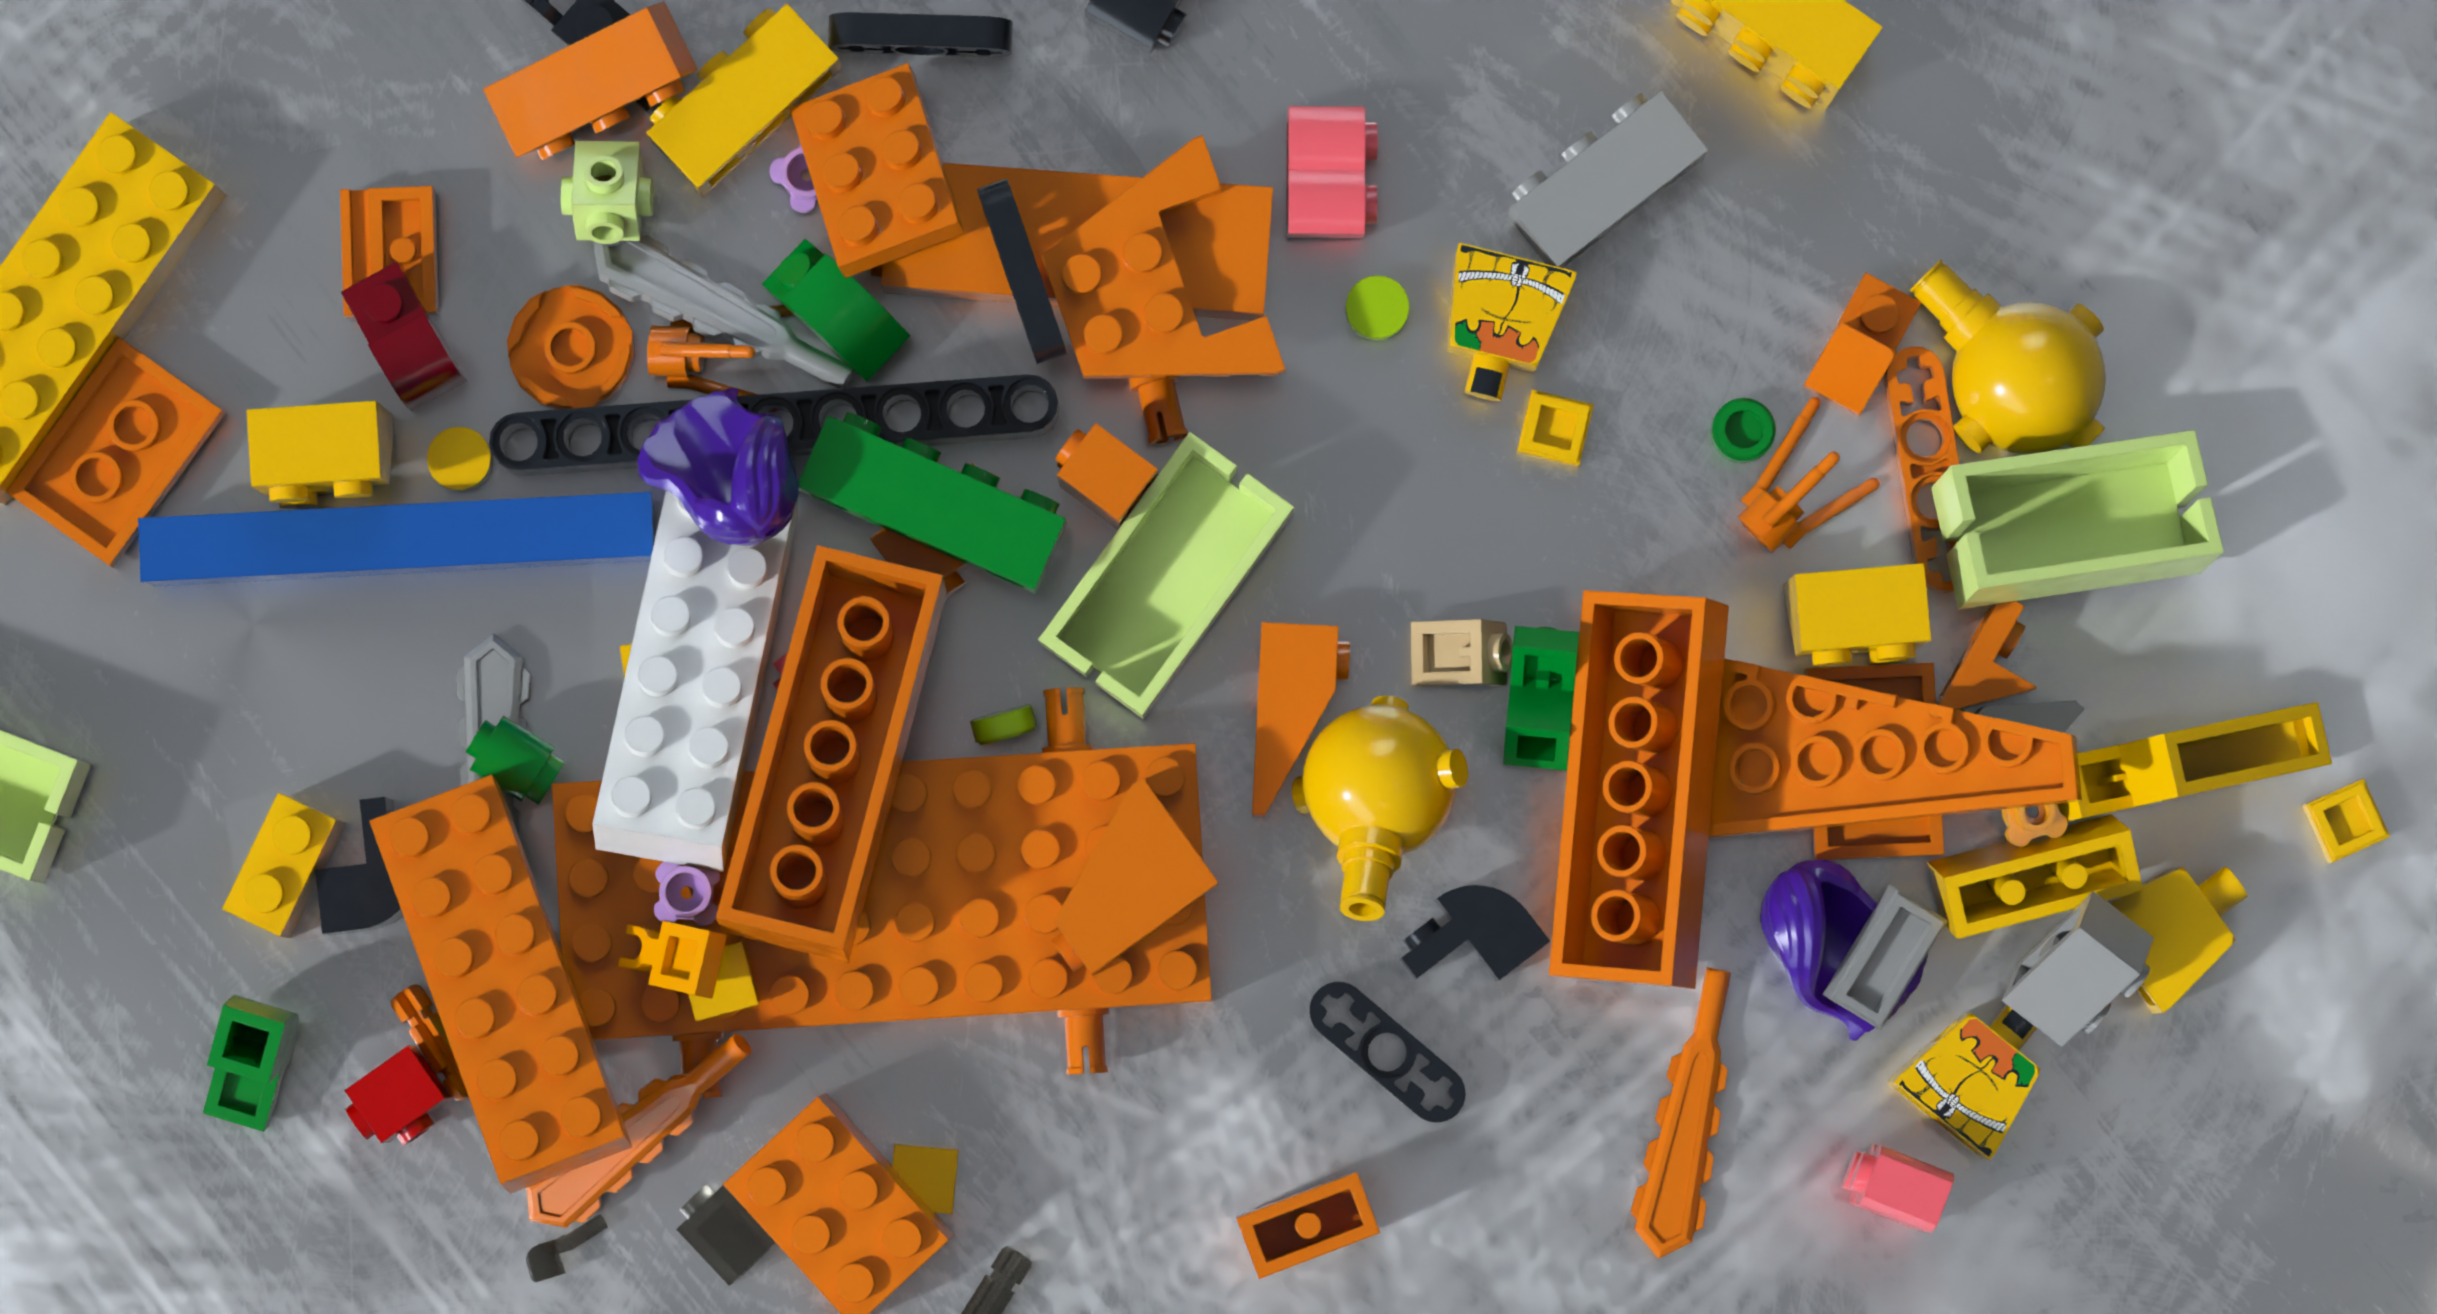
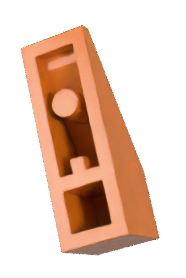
M1261 623L1252 817L1264 818L1332 699L1336 690V679L1348 680L1350 642L1338 641L1339 626Z

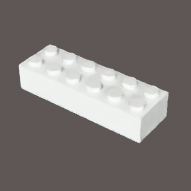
M666 490L592 823L596 850L724 872L798 522V499L792 519L780 533L754 546H740L735 544L728 545L713 540L702 532L681 501Z

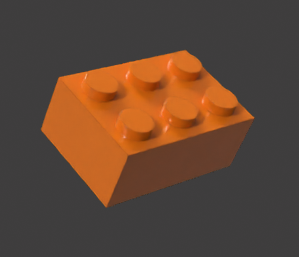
M827 1093L815 1098L723 1183L726 1189L840 1314H870L955 1236L954 1232L894 1170L891 1163Z

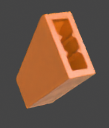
M1143 777L1131 785L1053 921L1061 934L1051 941L1073 972L1085 965L1093 976L1219 885V882Z

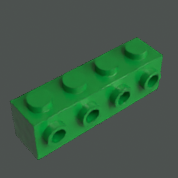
M846 412L843 421L829 415L827 416L798 481L801 493L1037 594L1067 526L1066 518L1056 514L1059 503L1028 489H1024L1020 498L999 490L997 486L1001 478L968 463L964 464L961 473L937 462L941 452L914 439L906 437L902 447L879 438L882 427L859 415Z

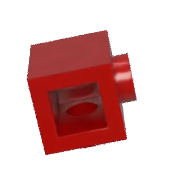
M410 1045L344 1090L353 1102L345 1108L346 1113L366 1140L376 1135L380 1143H390L398 1138L403 1146L433 1127L435 1123L430 1114L452 1099V1096L418 1047Z

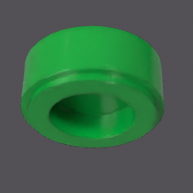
M1750 398L1734 399L1723 405L1714 416L1710 429L1711 440L1717 452L1725 459L1735 463H1750L1761 458L1772 446L1776 434V425L1771 412L1765 405Z

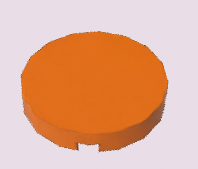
M580 285L553 288L530 298L514 317L507 338L510 367L519 386L540 405L555 410L598 407L611 400L628 381L635 359L634 334L623 311L602 292Z

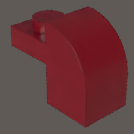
M397 261L341 291L369 343L368 346L400 400L411 412L467 382L439 328L428 316L402 266Z

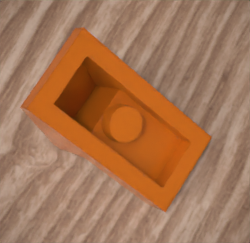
M1865 272L1803 386L1859 416L1895 357L1896 349L1921 302Z
M2013 601L1989 606L1938 696L1936 705L1962 710L2025 694L2037 689L2032 683L1993 662L1997 654L2007 659L2022 636L2026 626L2018 622L2017 619L2024 605Z

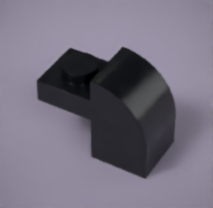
M378 797L359 800L366 864L315 870L322 934L339 935L376 930L386 927L403 917L369 820L396 811L393 799Z
M1470 885L1450 890L1434 900L1450 921L1442 927L1439 926L1434 918L1427 921L1403 940L1410 951L1399 960L1412 977L1417 979L1466 941L1493 978L1499 981L1548 944L1550 940L1524 906L1514 897L1493 887Z

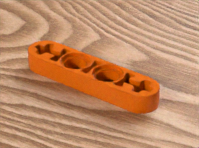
M1911 346L1900 350L1893 358L1884 374V387L1913 564L1924 563L1926 588L1928 590L1947 594L1954 591L1952 579L1950 582L1943 581L1940 572H1930L1927 566L1928 561L1937 557L1938 554L1936 537L1924 542L1921 536V530H1940L1938 519L1925 517L1919 511L1917 494L1923 486L1935 484L1951 465L1959 464L1945 374L1941 361L1932 351L1924 347ZM1907 360H1915L1920 370L1929 369L1931 379L1924 381L1920 388L1922 404L1935 399L1937 410L1920 409L1902 416L1900 405L1911 406L1914 403L1910 384L1899 383L1897 379V374L1907 368ZM1927 421L1939 429L1942 441L1936 454L1924 457L1910 450L1906 441V434L1913 423ZM1956 541L1945 542L1947 553L1954 547Z

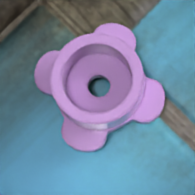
M801 143L799 148L791 151L785 158H776L770 165L769 173L772 181L782 184L791 196V207L799 213H808L815 208L818 199L812 180L805 181L801 178L802 172L808 169Z
M669 862L661 863L656 870V878L661 883L659 888L660 900L654 906V913L657 919L661 922L667 921L674 923L677 919H690L701 926L714 922L718 907L713 902L714 886L720 880V872L691 866H680L679 864ZM686 886L691 887L693 890V896L690 899H684L681 896V890Z

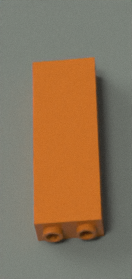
M943 163L965 233L871 268V276L882 277L881 287L884 294L1015 303L977 193V188L1007 178L1051 306H1058L1041 255L1142 177ZM1220 183L1222 193L1162 213L1160 218L1195 317L1252 321L1264 317L1273 187Z

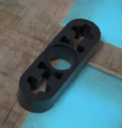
M835 13L829 15L828 48L837 52L857 54L1003 57L1012 54L1013 21L991 16Z
M1007 178L977 188L984 214L1036 363L1039 364L1066 355L1067 351Z
M1332 982L1322 986L1313 995L1309 1006V1016L1314 1028L1413 1113L1423 1120L1435 1123L1450 1120L1459 1113L1466 1096L1465 1086L1461 1077L1360 990L1349 983ZM1344 993L1349 995L1354 1000L1349 1011L1363 1024L1368 1012H1371L1380 1020L1379 1024L1370 1028L1362 1036L1357 1051H1354L1345 1043V1040L1353 1036L1355 1032L1344 1023L1338 1022L1330 1028L1322 1021L1326 1016L1327 1010L1321 1005V1002L1327 995L1334 999H1339ZM1382 1033H1391L1398 1036L1406 1048L1404 1062L1400 1067L1392 1071L1377 1069L1371 1063L1368 1056V1048L1371 1041ZM1418 1053L1429 1061V1064L1421 1068L1419 1072L1430 1081L1437 1082L1444 1076L1452 1083L1448 1088L1447 1094L1453 1099V1102L1447 1109L1435 1105L1430 1111L1426 1110L1420 1104L1425 1097V1093L1412 1081L1409 1082L1406 1092L1401 1091L1395 1086L1394 1081L1403 1077L1411 1070Z

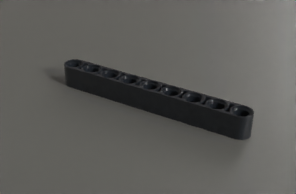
M1028 374L737 396L740 405L748 411L766 414L769 411L778 409L791 414L793 427L787 436L790 456L811 454L822 429V421L826 411L836 405H847L854 409L857 415L880 425L882 429L878 437L902 447L906 437L928 446L1036 438L1045 435L1053 429L1058 420L1060 409L1056 391L1052 385L1040 376ZM1029 390L1043 394L1049 402L1048 410L1044 417L1032 423L1019 420L1012 412L1013 402L1016 397L1022 392ZM961 396H975L985 406L982 419L974 426L959 427L949 418V409L953 401ZM691 400L513 413L505 415L495 423L490 432L489 445L492 455L500 465L513 474L521 476L638 468L637 459L640 450L634 447L632 441L635 427L647 419L660 421L669 417L675 410L682 408ZM901 400L912 401L921 410L917 426L906 432L892 430L885 421L886 412L889 407ZM579 425H596L600 428L602 435L598 449L586 456L573 454L569 447V437L572 431ZM522 428L533 430L538 440L537 448L533 455L522 461L509 459L505 450L509 435L515 430Z

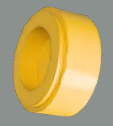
M451 427L440 432L432 440L427 452V465L432 477L440 485L451 491L467 492L478 488L487 480L493 466V455L488 442L479 433L466 427Z

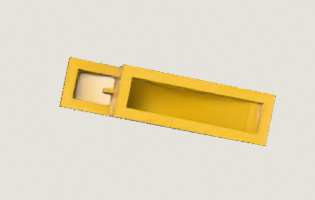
M2314 702L2173 731L2120 745L2078 753L2082 801L2059 803L2058 807L2060 813L2067 818V822L2331 765L2332 760L2319 703Z

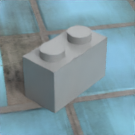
M2093 891L2016 964L2002 1001L2063 1047L2080 1030L2086 1034L2095 1030L2110 1010V1002L2120 993L2128 998L2141 986L2150 971V967L2145 964L2154 937Z

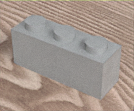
M1662 90L1650 100H1647L1642 93L1633 97L1611 116L1617 123L1611 130L1599 139L1596 138L1592 131L1588 132L1561 154L1567 162L1563 167L1548 178L1542 170H1539L1511 193L1517 202L1510 207L1507 216L1545 264L1564 268L1704 160L1709 150Z

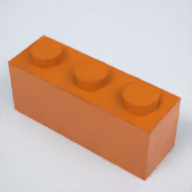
M665 1L646 7L483 88V91L516 158L537 150L542 161L574 146L575 141L571 133L590 123L597 134L629 119L630 115L625 106L643 97H646L650 107L682 93L685 89L680 79L698 71V68Z

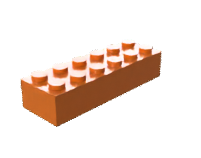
M817 545L716 914V919L722 932L849 963L947 596L943 575Z
M1583 590L1549 975L1686 989H1695L1729 612V606L1706 597Z
M492 774L369 820L500 1185L512 1194L632 1148L630 1138L503 791Z

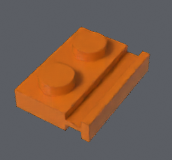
M433 186L368 188V190L340 189L343 290L397 261L402 266L428 316L439 315L435 188ZM343 297L344 317L355 319Z

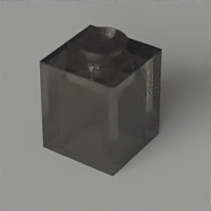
M706 1184L680 1209L687 1220L676 1230L729 1286L737 1282L777 1244L724 1185L715 1192L709 1184Z

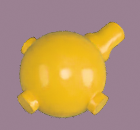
M1942 259L1909 290L1914 292V296L1940 321L1939 325L1947 332L1943 338L1957 351L1952 369V388L1955 402L1962 418L1953 426V429L1961 441L1970 449L1981 453L1990 444L2011 453L2033 454L2053 451L2067 444L2071 448L2088 446L2104 431L2105 427L2095 418L2103 400L2106 384L2105 364L2102 352L2095 339L2104 331V327L2097 316L2087 307L2077 303L2069 312L2056 306L2038 302H2020L2002 307L1989 293L1983 297L1975 288L1972 290L1946 263H1943Z
M1384 695L1376 697L1372 700L1371 706L1350 710L1330 722L1313 742L1306 757L1303 776L1296 777L1292 784L1293 802L1298 812L1303 815L1310 814L1313 822L1322 834L1338 846L1337 859L1342 865L1344 873L1339 909L1345 916L1358 921H1374L1384 916L1389 879L1392 878L1393 872L1400 868L1402 855L1419 849L1440 831L1452 810L1456 788L1464 787L1468 780V766L1463 753L1459 749L1449 750L1447 743L1440 733L1424 718L1409 711V705L1405 700L1395 696Z

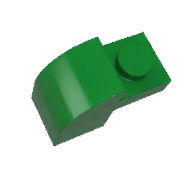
M804 239L762 283L775 299L807 325L837 357L851 366L866 382L911 336L852 276L845 278L838 268L837 262L828 254H823L807 239Z
M1515 626L1503 765L1567 771L1579 632L1558 630L1553 627Z
M233 995L223 1004L207 1066L215 1069L203 1114L262 1132L270 1126L285 1067L292 1060L299 1025L297 1013L238 995Z

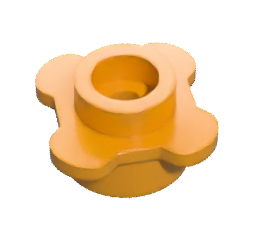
M2058 804L2036 806L2038 813L2035 817L2028 816V807L2001 809L2002 818L2007 826L2005 831L2006 839L2011 844L2019 847H2024L2029 844L2031 839L2044 835L2050 838H2059L2067 829V818L2060 813Z

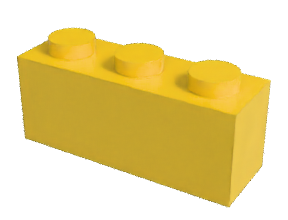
M787 3L777 13L772 8H768L760 13L744 30L743 34L748 39L730 56L723 50L712 57L697 73L696 77L701 82L683 99L676 95L665 100L650 116V120L654 125L646 133L651 142L702 197L711 191L792 116L790 107L810 100L842 70L839 58Z
M2112 814L2068 825L2064 834L2059 838H2050L2047 835L2031 839L2029 844L2024 847L2015 846L2006 841L1927 862L1939 915L1948 920L1945 927L1957 939L2075 909L2093 891L2104 900L2143 891L2131 830Z

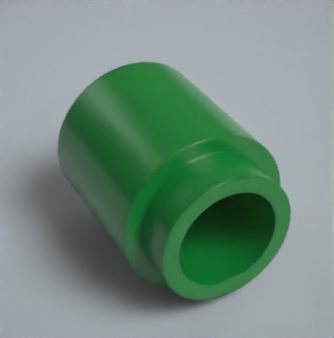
M505 716L500 719L497 726L485 720L465 753L475 758L474 763L469 769L470 771L482 778L492 774L504 792L521 802L526 797L538 805L566 762L552 753L556 747Z

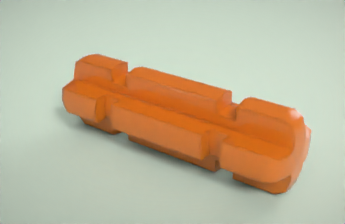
M414 984L405 988L390 1001L391 1007L402 1023L408 1022L412 1028L408 1031L436 1074L443 1073L446 1079L442 1083L453 1099L463 1101L469 1098L439 1013L432 1012L430 1006L433 1003L421 986Z

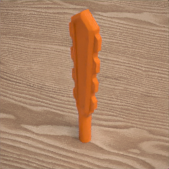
M1706 967L1693 1033L1684 1043L1682 1052L1670 1059L1666 1077L1672 1084L1671 1093L1659 1100L1655 1121L1661 1127L1658 1138L1648 1142L1643 1166L1649 1173L1647 1182L1636 1188L1630 1210L1636 1219L1634 1230L1658 1259L1691 1243L1694 1232L1703 1228L1707 1203L1700 1196L1701 1184L1711 1178L1714 1156L1707 1149L1708 1138L1718 1133L1721 1115L1719 1109L1714 1105V1098L1716 1093L1725 1089L1728 1069L1720 1061L1721 1050L1718 1043V1034L1731 972Z
M735 1033L688 1073L674 1075L666 1081L654 1078L639 1090L638 1101L635 1104L620 1103L618 1108L632 1148L527 1187L529 1221L567 1228L572 1222L584 1223L601 1207L602 1194L606 1191L618 1192L632 1179L634 1175L633 1166L637 1162L648 1164L663 1150V1138L667 1134L679 1136L694 1121L693 1110L697 1107L702 1093L751 1054L752 1050L748 1042L741 1035Z

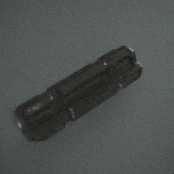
M1006 1246L1002 1248L991 1265L994 1271L990 1276H984L961 1314H1002L1015 1294L1012 1291L1015 1283L1020 1285L1030 1270L1031 1260L1012 1247Z

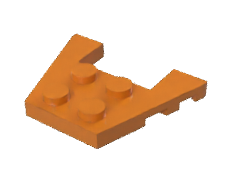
M1203 135L1193 138L1041 255L1084 379L1166 378V376L1229 377V375L1278 376L1286 373L1267 316L1206 337L1202 336L1160 218L1162 213L1222 193V188Z

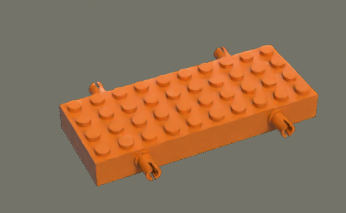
M1067 687L1068 713L1066 715L1062 714L1060 688L1043 690L1048 747H1043L1042 753L902 761L849 963L722 932L717 919L706 926H701L690 919H677L674 922L676 924L727 935L725 946L744 942L760 1005L698 1022L695 1021L688 993L649 985V972L618 966L620 957L633 960L638 957L642 948L639 936L626 934L628 924L658 932L661 930L662 922L655 916L654 906L660 900L659 888L661 884L656 878V870L664 861L596 850L592 823L602 780L552 783L561 953L593 1040L672 1036L673 1042L679 1041L681 1074L688 1073L718 1048V1039L724 1038V1032L1058 1011V1017H1064L1066 1075L1084 1074L1083 1048L1085 1046L1089 1049L1090 1073L1108 1072L1105 1057L1103 1015L1109 1014V1008L1212 1002L1205 895L1093 976L1085 965L1075 972L1072 971L1051 941L1061 934L1053 921L1131 785L1141 777L1150 786L1203 860L1196 743L1093 750V745L1086 744L1083 699L1085 689L1083 687ZM745 771L724 872H720V880L714 886L713 902L717 907H719L755 771ZM684 887L681 890V896L684 899H690L693 896L692 888ZM720 1079L703 1093V1098L722 1097Z

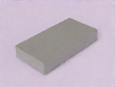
M1889 885L1822 995L1881 1030L1948 920Z

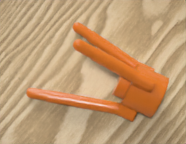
M784 305L769 306L780 312L781 317L794 315ZM681 319L674 322L671 321L670 326H651L647 345V366L649 375L667 376L668 388L692 389L710 394L714 391H723L735 387L691 375V372H702L705 358H752L756 352L754 347L750 345L705 343L704 336L695 334L693 324ZM736 388L738 396L757 395L756 393Z
M1817 397L1809 399L1756 484L1740 499L1747 507L1737 516V519L1771 553L1782 543L1791 549L1805 534L1857 503L1863 497L1875 491L1880 485L1877 478H1870L1801 521L1796 522L1804 514V511L1797 503L1839 462L1840 455L1833 451L1817 466L1813 467L1788 493L1779 486H1776L1770 493H1767L1819 409L1821 403Z

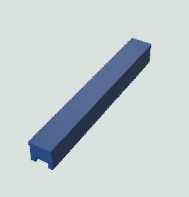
M652 492L138 518L140 581L154 587L648 562L651 560L654 546V498L652 497Z

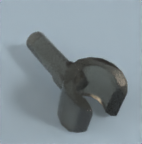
M602 1215L595 1216L565 1236L563 1234L555 1240L538 1244L531 1248L527 1253L526 1263L532 1281L539 1282L566 1273L560 1253L573 1250L607 1229L608 1225Z

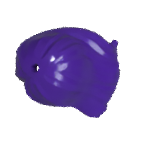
M736 388L714 391L707 396H699L689 401L682 408L675 410L669 417L660 420L655 425L640 450L637 459L638 474L648 485L668 490L676 496L700 530L713 540L728 545L754 546L776 536L787 526L793 517L799 495V483L789 453L787 436L782 418L771 414L755 413L746 410L737 400L738 390Z
M1822 859L1803 861L1795 864L1789 870L1780 873L1767 889L1761 902L1760 922L1769 947L1783 963L1791 988L1800 1001L1813 1011L1843 1021L1848 1027L1849 1039L1857 1041L1865 1032H1870L1875 1026L1822 994L1878 902L1860 886L1851 872L1840 864ZM1928 954L1888 1019L1906 1003L1909 996L1918 987Z

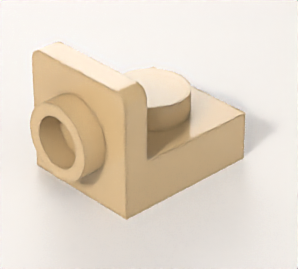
M1484 619L1411 622L1412 686H1506L1508 681L1507 671L1511 669L1513 648L1512 639L1507 634L1506 623Z

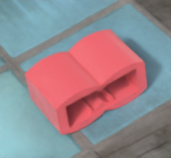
M1288 107L1287 238L1363 239L1365 224L1377 223V185H1365V160H1377L1378 130L1377 122H1365V107Z
M1872 1144L1866 1153L1858 1151L1854 1153L1846 1171L1842 1187L1851 1190L1850 1204L1921 1232L1932 1233L1939 1222L1952 1188L1954 1174L1882 1145Z

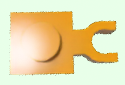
M667 921L662 922L660 932L627 925L626 934L639 936L642 948L638 957L633 960L620 957L618 966L649 972V985L710 999L713 998L727 935Z

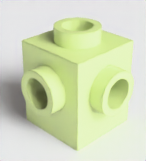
M575 141L573 177H562L561 211L562 215L573 216L576 240H592L600 244H613L619 241H640L642 216H652L654 208L653 178L644 177L640 143L635 141Z

